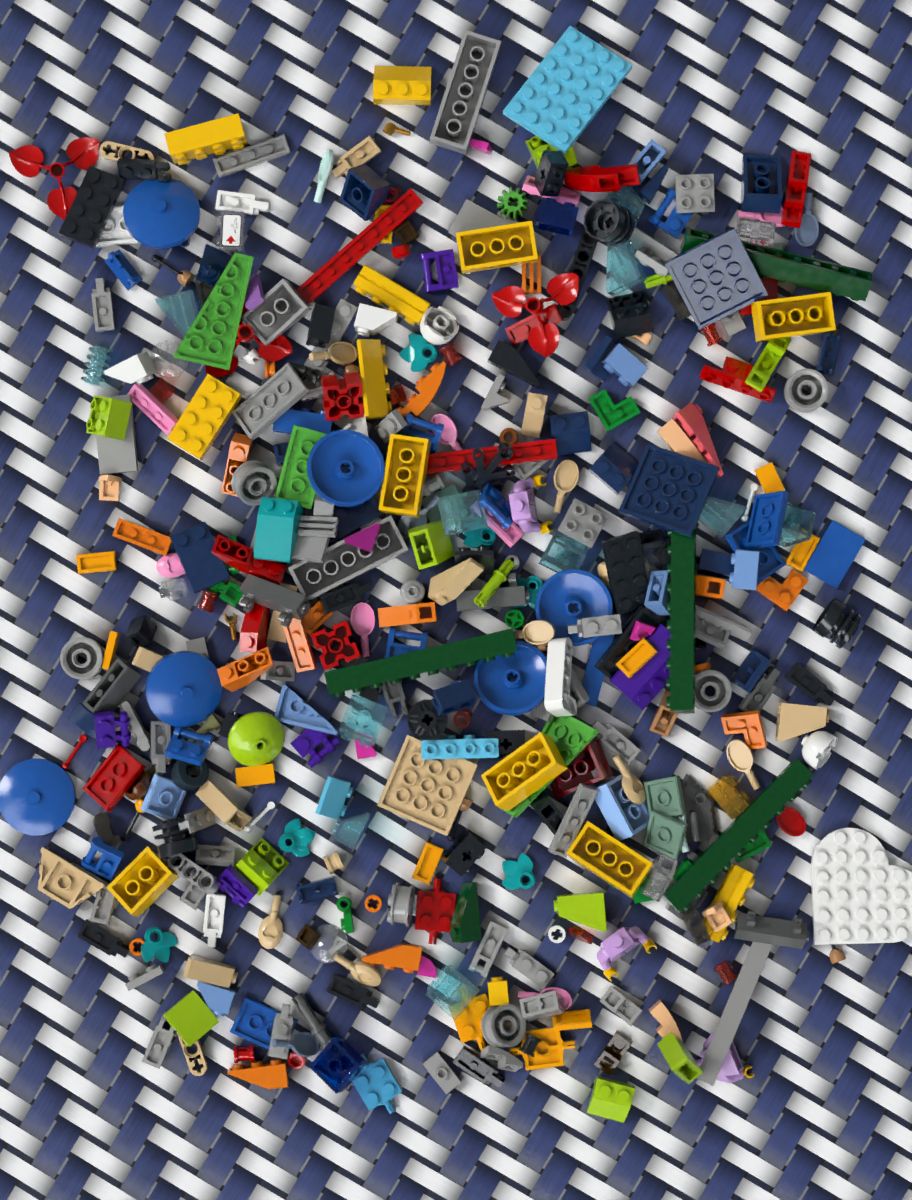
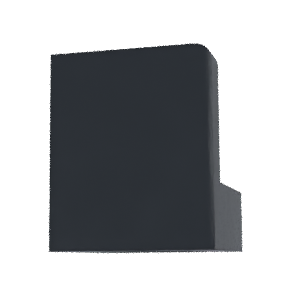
M146 615L131 620L125 637L137 648L149 645L153 641L157 625Z

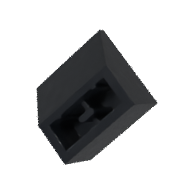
M644 291L607 299L616 339L654 331L652 313Z
M460 547L459 551H455V565L472 558L484 566V570L480 575H493L494 550H490V547H478V551H470V547Z

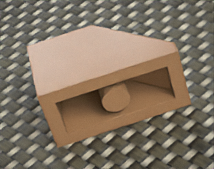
M665 690L650 727V731L668 737L679 714L671 713L670 708L666 707V697L670 696V691Z

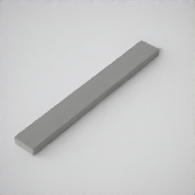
M752 942L700 1068L703 1073L696 1079L714 1086L772 944Z

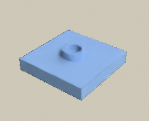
M154 774L140 810L166 819L177 818L187 791L179 789L172 779Z

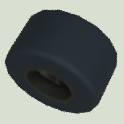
M177 760L171 769L172 781L179 789L184 791H193L205 783L209 775L208 765L205 760L202 766Z

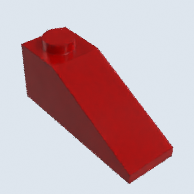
M254 603L252 611L245 613L240 631V652H257L267 647L269 608Z

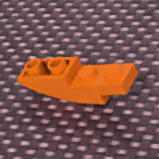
M444 361L441 364L437 362L430 369L431 373L427 377L423 375L416 381L417 386L415 389L419 394H413L407 400L408 404L404 408L400 406L397 409L404 420L408 413H412L418 418L430 405L444 378L446 363Z

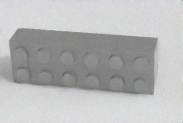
M468 30L464 31L430 136V144L467 154L501 49V41Z
M390 515L379 521L381 528L372 553L348 545L343 539L327 548L323 563L302 560L288 567L300 593L305 595L308 601H311L409 551L392 516Z

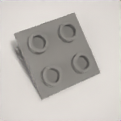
M714 174L675 175L677 213L709 214V212H715Z
M574 498L558 531L592 548L608 515Z

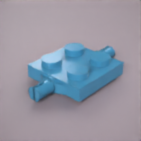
M364 1053L357 1056L356 1058L359 1060L362 1068L351 1075L350 1079L368 1110L370 1111L379 1105H385L389 1114H392L396 1109L391 1100L394 1096L400 1094L403 1089L383 1057L376 1062L369 1063Z

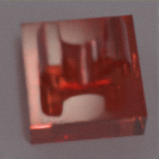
M161 377L149 392L164 405L176 390Z

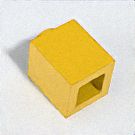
M491 977V981H487L490 1006L509 1004L507 979Z

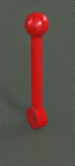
M86 735L79 737L80 741L67 761L62 764L64 770L69 768V763L82 743L87 741Z

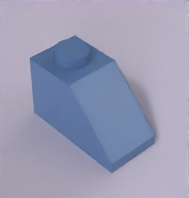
M667 570L651 571L644 605L654 616L671 615V612H667V601H671V593L667 592V582H671V575L668 574Z
M197 982V987L209 1009L214 1010L213 1013L219 1016L228 1015L236 990L206 982Z

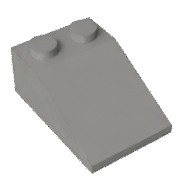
M282 279L264 295L265 301L251 311L248 310L241 318L253 329V332L262 343L267 346L302 319L312 308L288 280Z

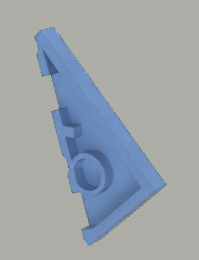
M282 685L274 716L279 722L336 736L339 735V731L288 686Z

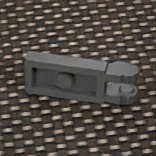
M390 681L383 682V693L387 704H389L393 719L397 718V711L393 705L397 701L401 702L402 712L404 715H407L408 710L404 700L406 698L401 682L390 684Z

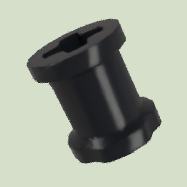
M527 1032V1037L523 1046L519 1047V1051L534 1057L537 1045L542 1039Z

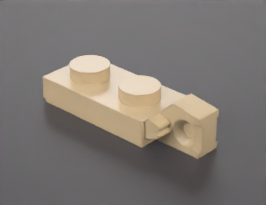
M371 136L365 138L339 158L336 162L338 166L331 171L335 179H338L343 174L347 176L350 168L366 164L381 153L380 148Z

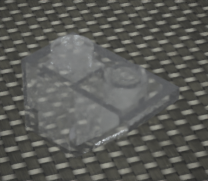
M663 853L652 861L653 867L647 875L642 894L658 902L671 882L678 864L677 860Z

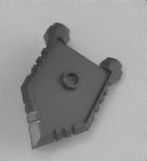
M686 774L681 782L686 809V824H688L685 837L687 843L708 841L710 846L719 837L716 829L718 827L715 818L716 813L714 812V798L707 792L705 793V790L700 788L701 786L698 784L696 785V782Z

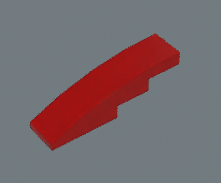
M792 150L781 225L800 228L808 185L811 153Z

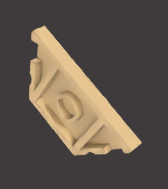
M41 848L42 857L39 867L40 879L38 880V890L67 908L73 909L106 886L105 883L49 849Z

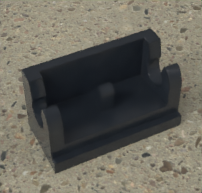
M315 303L306 345L325 348V343L329 344L336 308Z

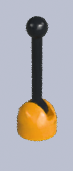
M145 798L135 802L137 812L127 832L122 835L124 841L129 840V834L140 813H144L140 809Z

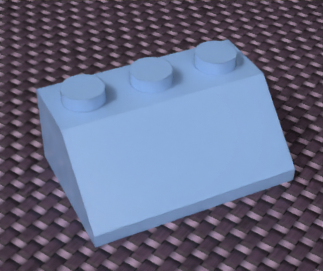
M621 774L597 786L598 793L595 797L605 820L618 841L631 837L647 827L650 818L645 802L637 805L626 796L621 783Z

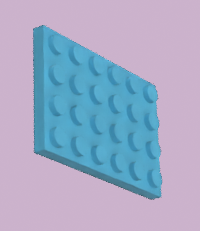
M569 26L505 107L503 115L566 154L631 71L632 65Z

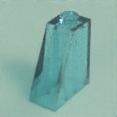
M630 238L619 246L609 244L607 246L606 291L612 296L647 280L639 259L634 257L636 252Z
M193 289L155 299L156 303L183 337H185L199 313Z
M708 496L699 521L721 539L747 508L740 504Z

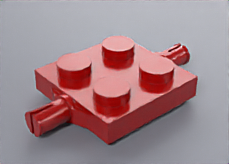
M434 878L433 889L428 891L417 890L414 929L429 932L428 944H432V939L433 944H437V933L450 932V922L455 910L456 893L442 891L441 878Z

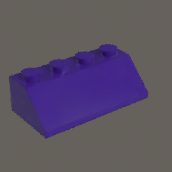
M662 624L646 639L658 653L630 679L619 669L609 680L642 711L666 686L667 677H670V670H667V658H670V650H667V639H670V631H667V628Z

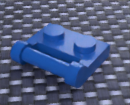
M669 188L665 199L654 216L651 215L648 221L673 238L678 239L693 213H677L675 206L665 223L660 220L672 200L676 201V191Z
M408 413L405 420L408 425L402 429L401 435L429 439L431 442L430 454H434L444 424L439 423L437 425L413 417V414ZM410 424H413V425H416V426H419V427H422V428H425V429L434 431V432H436V433H435V435H434V434H431V433H428V432H425V431H422V430H419V429L410 427Z
M490 483L483 488L478 504L491 512L501 522V526L507 529L513 523L510 501L506 500L497 488H494Z
M390 627L385 658L425 649L428 633L408 632ZM394 637L421 641L420 647L393 643Z
M176 726L174 734L165 750V756L202 766L213 743L214 736L199 734ZM182 736L185 738L203 742L204 744L202 746L199 744L181 740L180 738Z
M94 837L90 843L91 847L87 855L81 861V865L111 880L124 852L103 843L100 837ZM97 851L103 853L98 863L93 860Z

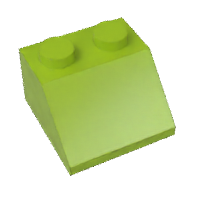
M596 1075L587 1113L624 1123L633 1100L634 1085Z

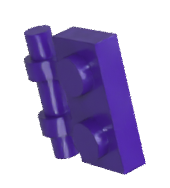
M113 711L94 713L97 749L116 747V740H121L124 747L130 745L131 732L128 728L130 719L126 711H121L120 717H114ZM115 726H120L121 731H115Z
M306 729L290 744L302 758L308 753L312 756L307 763L313 768L317 763L320 764L329 752L332 753L336 750L335 747L341 742L336 737L329 741L326 737L330 734ZM323 742L325 747L317 753L314 748Z
M231 864L217 879L219 889L222 892L225 891L232 898L231 901L234 904L237 903L241 908L258 892L253 884Z

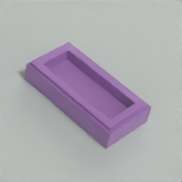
M257 273L250 276L245 296V306L249 311L265 301L261 279Z

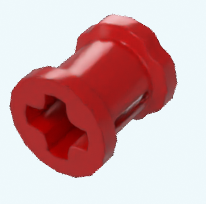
M254 1045L240 1048L234 1046L235 1063L247 1060L255 1061Z

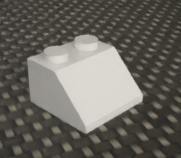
M359 303L354 323L355 331L358 332V335L364 337L376 335L396 323L398 315L394 311Z
M147 351L136 354L104 371L107 376L130 384L137 382L138 385L153 379L152 374L157 372Z

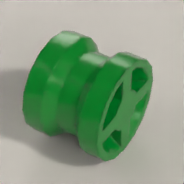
M510 610L505 616L506 625L512 629L519 628L524 622V616L519 610Z

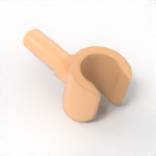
M643 333L641 336H629L638 340L643 345L649 344L652 339L649 333Z

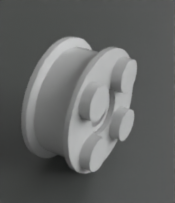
M813 369L796 371L788 378L784 386L786 402L792 409L798 412L806 413L816 410L825 402L828 396L826 379L821 373ZM802 386H808L810 388V395H804L802 393Z
M249 460L235 470L231 486L234 493L245 504L257 506L260 505L262 497L271 498L277 488V478L265 463L258 460Z
M77 637L68 641L62 648L60 654L61 666L72 678L90 679L102 670L104 651L97 641L87 637ZM81 653L87 655V661L84 664L78 661V656Z
M705 670L695 675V707L704 712H716L723 709L730 701L732 694L728 678L716 670ZM709 685L715 690L714 695L711 697L705 694V688Z
M398 882L392 885V891L388 897V905L391 906V911H388L387 922H390L391 925H394L396 922L404 923L406 927L410 926L415 900L414 884H411L410 887L400 886Z
M512 1004L495 1005L488 1008L481 1019V1030L485 1040L491 1046L497 1048L513 1047L522 1041L526 1032V1021L522 1018V1012L518 1007Z

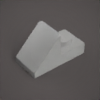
M498 373L481 406V410L486 411L510 403L509 399L497 394L498 391L502 393L506 386V382H504L505 376Z
M273 661L274 665L261 674L260 680L294 681V662Z

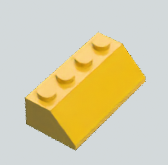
M357 339L366 420L383 419L392 412L391 401L387 402L390 386L389 382L385 383V375H388L387 363L383 364L382 357L386 356L385 344L381 345L380 340Z

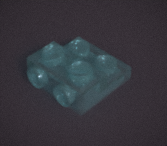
M352 694L339 727V734L348 741L352 739L358 740L361 746H374L388 707Z
M449 965L440 971V977L436 982L430 983L427 987L428 992L425 995L451 1018L456 1020L480 989L453 965Z

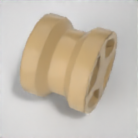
M334 851L330 856L326 855L323 857L330 874H333L337 869L345 868L338 851Z

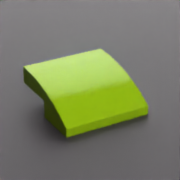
M194 990L163 1014L173 1030L177 1031L188 1047L219 1023Z

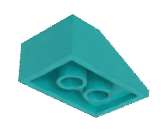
M262 497L257 514L254 559L291 563L298 537L297 531L301 522L300 516L304 514L299 501Z

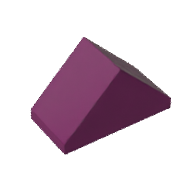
M379 522L345 538V543L372 553L381 528Z

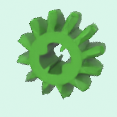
M509 187V193L503 190V196H498V200L501 203L497 204V208H503L500 211L501 215L507 212L506 219L513 215V219L517 220V214L523 217V211H528V207L525 204L529 203V199H523L526 196L525 192L519 195L520 188L513 192V188ZM510 200H511L512 202L517 201L516 207H515L514 205L509 206V205H510Z

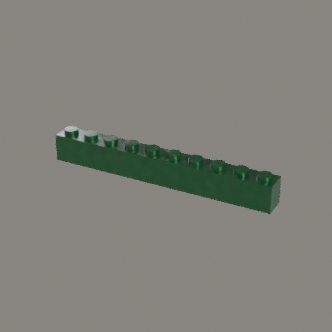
M687 227L682 240L680 254L718 234ZM741 240L758 275L762 278L769 277L779 282H789L799 287L813 288L819 292H831L835 296H846L855 301H866L873 282L872 272Z
M696 527L691 538L668 530V537H671V544H668V555H671V563H668L667 571L668 574H671V582H667V592L671 593V601H667V612H671V618L667 620V631H670V639H667V650H670V658H667V670H670V677H667L666 685L667 689H670V696L666 697V707L670 708L671 713H695Z
M511 628L324 672L329 695L334 694V698L344 696L345 691L349 690L357 693L364 691V687L370 685L372 689L382 687V683L390 681V684L402 682L401 678L408 676L409 680L421 678L420 674L425 672L429 676L438 674L439 669L446 668L447 671L458 669V665L464 663L466 667L476 665V661L484 659V662L496 660L495 656L503 655V658L515 656L514 652L518 650L513 629Z
M794 759L681 874L661 897L677 913L681 911L686 912L692 906L690 902L695 897L698 899L706 891L704 887L708 883L712 885L719 878L717 874L722 869L724 871L727 870L732 864L731 860L735 856L739 857L746 850L744 846L748 842L753 843L759 837L757 833L762 828L765 830L772 823L770 819L775 814L779 816L786 809L784 805L788 801L790 803L794 801L799 795L797 792L801 788L805 789L812 782L810 778L813 774L798 759Z

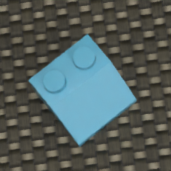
M329 775L315 813L337 820L340 816L344 817L347 808L344 803L346 797H351L353 787L350 786L352 782Z

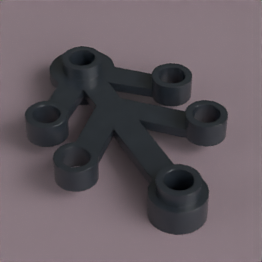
M501 443L497 448L498 453L486 468L483 462V450L476 448L472 451L478 472V478L474 483L471 475L473 472L472 464L465 462L461 465V471L466 481V485L462 489V495L467 501L474 502L479 499L483 488L486 486L483 485L485 481L493 480L491 485L500 492L503 490L504 485L503 481L499 478H511L515 475L512 465H506L503 467V470L494 471L502 460H508L513 456L514 452L511 444Z

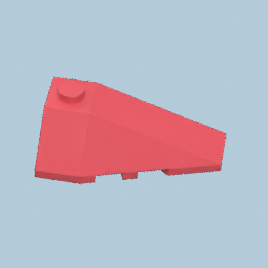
M691 402L678 411L672 419L695 445L706 462L719 467L720 470L717 477L720 478L724 473L704 417L701 415L703 411L697 404L693 405Z

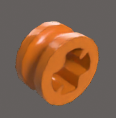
M272 361L271 364L265 362V377L268 379L276 373L275 361Z
M375 894L369 895L365 900V908L369 912L380 910L382 906L381 898ZM371 898L379 902V904L377 903L378 907L375 909L373 906H368V903H370L368 900Z
M135 938L129 944V950L131 954L140 956L142 955L141 952L134 950V943L137 942L138 944L141 942L144 944L145 940Z

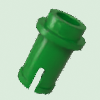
M688 859L682 860V864L670 875L674 880H677L692 863Z

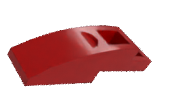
M637 164L601 168L600 165L567 169L564 177L566 188L585 192L620 191L621 187L640 185L641 181Z
M219 534L217 535L211 551L212 554L247 575L251 574L275 584H281L287 568L286 565L276 561L254 559V549Z

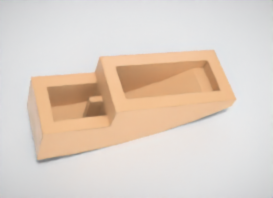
M673 419L656 432L672 452L707 463L695 445Z
M658 1000L648 1009L661 1024L656 1028V1031L662 1038L673 1032L682 1041L676 1022L662 1001Z

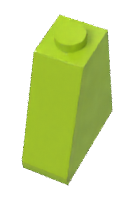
M603 891L556 895L557 900H553L554 912L558 911L560 917L602 932L607 931Z
M673 1032L665 1035L657 1043L671 1070L687 1084H690L703 1073L683 1042Z

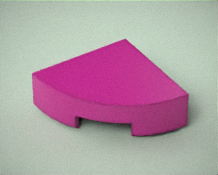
M473 138L470 140L469 146L491 155L492 147L488 142Z
M636 621L630 639L640 641L651 635L655 627Z
M355 740L358 759L377 756L375 749L369 743L363 740Z
M421 955L417 975L436 978L437 972L434 964L430 959Z

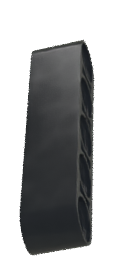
M586 231L581 236L569 273L579 271L582 274V278L579 279L578 296L569 305L557 304L559 309L567 307L570 311L568 315H562L564 321L569 320L573 314L598 243L597 239L591 244L586 243L584 240L585 236L588 235ZM585 253L589 259L582 262L578 259V255Z

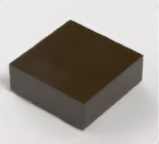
M409 220L393 231L402 245H408L419 237V234Z
M305 924L295 940L308 950H312L322 934L309 924Z

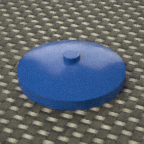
M171 179L167 182L146 180L138 184L128 194L123 207V217L128 232L136 241L151 248L165 249L182 244L194 234L200 221V205L192 189L176 179Z
M337 430L326 434L313 446L307 460V476L312 489L321 499L339 507H353L365 503L375 495L384 478L385 466L379 448L369 437L353 430Z
M567 569L552 575L540 588L535 606L537 620H546L554 626L555 635L552 639L569 637L573 646H581L596 640L599 636L584 638L579 637L578 633L568 634V625L577 624V620L585 617L612 615V599L606 585L597 576L581 569Z
M515 640L518 650L514 652L515 656L503 658V655L495 656L496 660L484 662V659L478 660L474 672V683L481 701L491 710L503 715L514 716L528 713L538 707L545 697L547 659L538 648L530 643Z
M178 651L163 657L153 666L146 680L145 695L150 709L157 718L172 726L187 727L204 721L215 711L221 699L222 685L216 666L207 657L193 651Z
M40 758L22 761L13 766L0 783V812L6 822L21 833L39 836L56 831L67 822L74 810L76 792L73 781L66 770L53 761Z

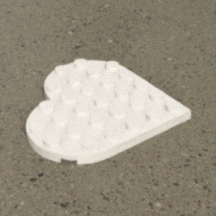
M840 828L828 833L815 847L811 859L813 944L894 943L910 938L912 936V872L899 866L889 865L887 854L882 844L872 834L864 830Z

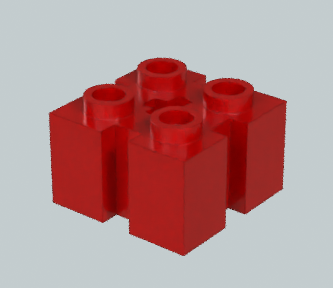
M359 372L344 374V378L337 379L336 375L321 376L323 412L326 421L341 420V415H348L349 419L364 417L363 390Z
M347 620L333 625L334 631L327 633L326 629L311 634L316 649H322L323 655H320L319 658L325 671L339 666L338 660L345 658L346 662L361 657L356 642H350L349 637L353 634ZM334 640L341 642L340 650L338 651L331 648Z

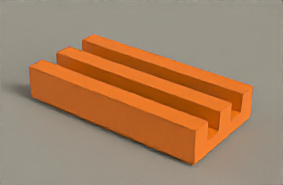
M538 255L537 290H534L533 263H529L530 290H526V264H522V290L525 294H541V255Z

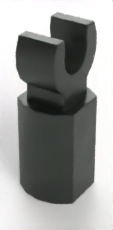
M290 362L302 380L307 379L312 383H316L317 378H321L320 370L309 369L308 366Z

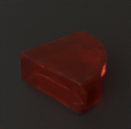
M401 383L394 386L391 390L392 405L407 402V397Z
M569 926L568 934L582 942L592 944L594 938L585 929Z

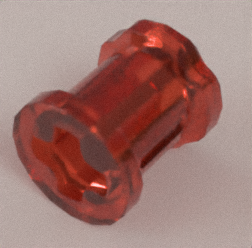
M715 322L700 329V332L704 334L708 342L707 347L723 340L715 328Z
M453 342L439 350V353L443 354L447 362V367H451L462 360V357L458 356L454 349Z
M202 590L203 596L196 608L213 613L212 607L219 595Z
M466 711L457 712L453 718L455 725L459 728L467 727L471 721L470 715ZM465 714V719L468 720L467 723L458 724L457 716Z
M727 960L722 961L713 968L714 972H717L723 980V985L729 984L738 977L729 967Z

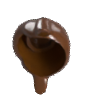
M145 770L141 772L126 791L125 795L129 799L139 800L146 796L152 780Z

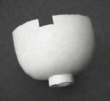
M432 306L425 311L421 318L420 332L428 342L442 345L455 337L459 330V324L457 325L455 322L457 318L450 310L441 306L438 308H433Z
M816 731L810 736L806 735L801 742V745H803L802 755L805 762L816 770L821 768L831 756V746L835 748L838 738L826 731Z

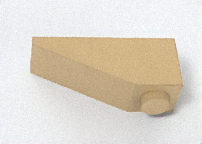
M469 558L430 579L428 597L441 606L455 600L484 570V566Z

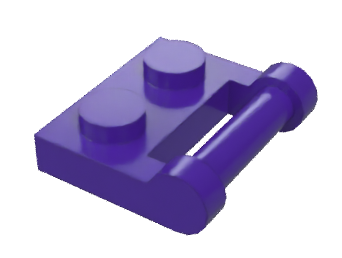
M453 249L419 255L424 271L425 293L459 288ZM431 259H435L439 284L433 285L430 267Z

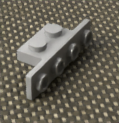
M637 227L634 228L632 236L627 240V244L637 250L634 257L639 259L641 264L652 267L658 275L667 276L670 274L664 262L679 255L677 252Z
M696 605V638L723 649L729 634L743 641H747L751 636L752 630L748 629L745 625L737 624L727 617L719 616L709 609Z

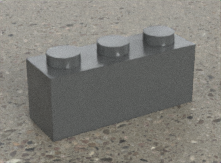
M117 658L82 704L93 714L108 711L114 712L141 677V674L131 665Z

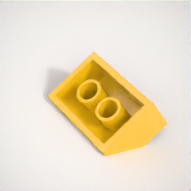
M374 66V104L431 105L432 67Z
M147 846L106 888L131 915L139 917L179 875L169 867L167 862L159 859V856Z

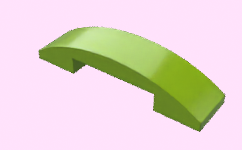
M789 338L769 340L745 383L762 392L792 340Z

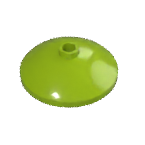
M252 712L242 716L234 723L228 735V747L232 756L239 763L252 767L267 764L275 759L281 752L285 741V733L281 723L276 717L265 712Z

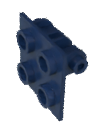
M206 244L196 280L214 287L232 255Z

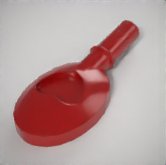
M785 807L786 809L779 816L776 815L778 826L786 834L796 837L805 832V820L797 810Z

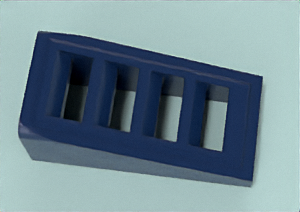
M667 164L639 192V196L648 205L652 202L668 171L669 166Z

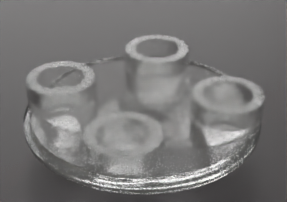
M164 340L153 348L150 358L157 370L156 373L160 376L173 378L180 376L185 371L188 361L173 358L180 345L179 342Z
M326 924L316 929L322 934L311 950L316 959L321 962L332 963L335 962L333 957L336 953L342 956L348 949V941L345 932L340 927Z

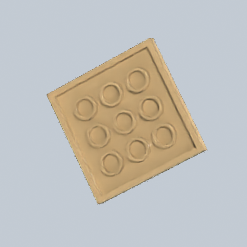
M407 735L377 806L448 836L478 765L465 759L423 760L421 758V740Z

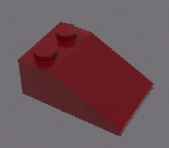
M599 740L590 742L569 763L568 769L558 775L550 785L557 799L576 791L580 783L591 785L612 776V770Z

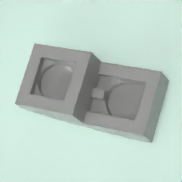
M612 986L600 999L602 1004L630 1026L635 1023L643 1012L642 1009Z
M490 1045L481 1050L480 1058L498 1061L497 1069L516 1072L523 1067V1063L518 1058L505 1050Z

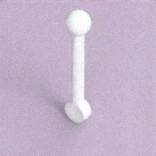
M755 483L750 485L751 492L745 514L741 517L743 522L749 520L748 513L754 492L758 489Z
M269 802L267 807L249 825L244 827V830L250 832L252 827L270 809L275 807V803Z

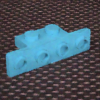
M444 735V739L422 740L421 758L423 760L498 758V739L475 738V735H463L464 739H456V735Z

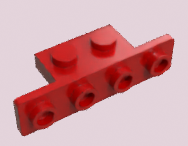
M728 356L725 358L722 370L704 365L699 379L723 386L724 388L758 398L762 401L771 402L776 393V388L765 385L762 392H759L745 383L754 365Z

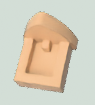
M113 475L100 476L99 500L119 501L122 478Z
M722 901L708 906L701 912L703 916H706L715 933L732 923L722 907Z

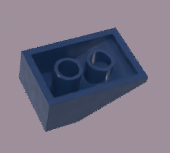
M743 154L741 211L780 214L783 198L781 156Z
M206 522L170 536L171 543L194 593H198L230 578L223 561L211 553L215 542Z

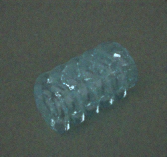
M94 345L95 347L88 348L93 354L86 356L91 362H85V366L89 369L83 370V373L87 376L81 377V380L93 386L103 387L99 384L106 381L101 377V375H105L103 368L110 366L105 360H111L107 353L113 352V350Z

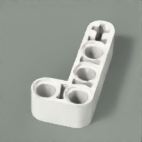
M569 637L555 638L548 642L544 704L546 710L556 717L575 716L577 713V702L570 696L573 645Z

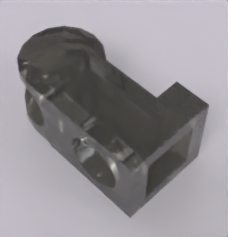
M101 812L94 817L95 829L103 843L114 846L124 841L121 834L115 835L111 825L112 817L110 814Z
M695 906L690 907L686 912L682 911L679 913L696 946L711 940Z

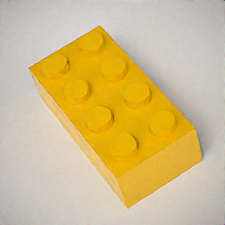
M239 113L164 133L169 154L174 164L178 163V165L187 164L189 160L195 158L196 160L205 159L208 157L207 155L213 153L220 155L232 148L233 150H239L248 144Z
M532 221L456 233L462 274L538 261Z
M831 292L757 301L751 304L756 342L820 334L836 330Z
M207 374L167 439L202 461L229 419L232 411H234L242 395Z
M390 434L378 509L381 513L415 518L420 517L431 447L429 439Z
M540 732L481 776L496 807L509 811L568 768L553 738Z
M587 821L566 853L569 858L630 898H633L653 867L652 862L589 821Z

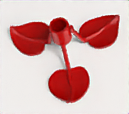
M90 137L73 140L66 149V154L71 160L63 164L55 162L51 166L42 165L41 163L44 160L43 153L34 145H25L9 152V157L14 168L25 177H36L39 173V168L48 169L51 176L58 180L60 189L50 191L47 196V204L55 215L65 220L77 194L73 187L63 188L61 178L66 173L65 167L73 162L77 168L83 170L94 166L98 159L99 140Z
M574 273L560 274L549 281L546 290L552 296L550 298H541L539 300L531 297L526 301L524 291L517 286H508L492 293V299L496 308L504 316L509 318L519 317L522 313V307L535 315L541 326H535L530 330L528 341L530 346L544 357H549L557 349L560 341V332L553 323L544 325L540 317L544 309L543 303L554 299L559 305L573 303L579 291V277Z
M245 301L241 316L248 311V309L245 306ZM242 318L240 319V327L237 332L238 339L235 343L234 351L240 342L246 343L254 339L257 343H260L258 353L265 361L276 362L292 353L291 344L284 335L281 334L269 345L265 346L256 335H253V329L249 325L242 323ZM232 355L229 370L206 365V374L213 377L230 375L237 368L238 359Z

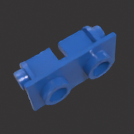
M120 249L108 254V258L105 260L106 264L127 290H130L143 279Z

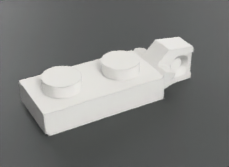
M218 190L215 209L218 211L258 215L259 211L269 212L270 204L269 202L260 201L261 198L256 197V195Z
M213 893L206 895L203 932L204 936L208 937L207 947L215 948L217 938L222 936L226 905L225 894Z

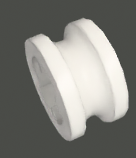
M554 925L549 929L548 936L552 942L560 943L565 939L566 933L563 927ZM556 929H560L562 937L559 936L557 939H554V935L551 936L552 931L555 932Z

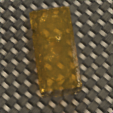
M722 775L706 790L729 818L733 820L750 805L747 802L749 797L743 790L739 792L735 788L737 783L731 776L726 777Z

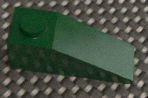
M463 882L450 922L452 943L482 940L476 882Z

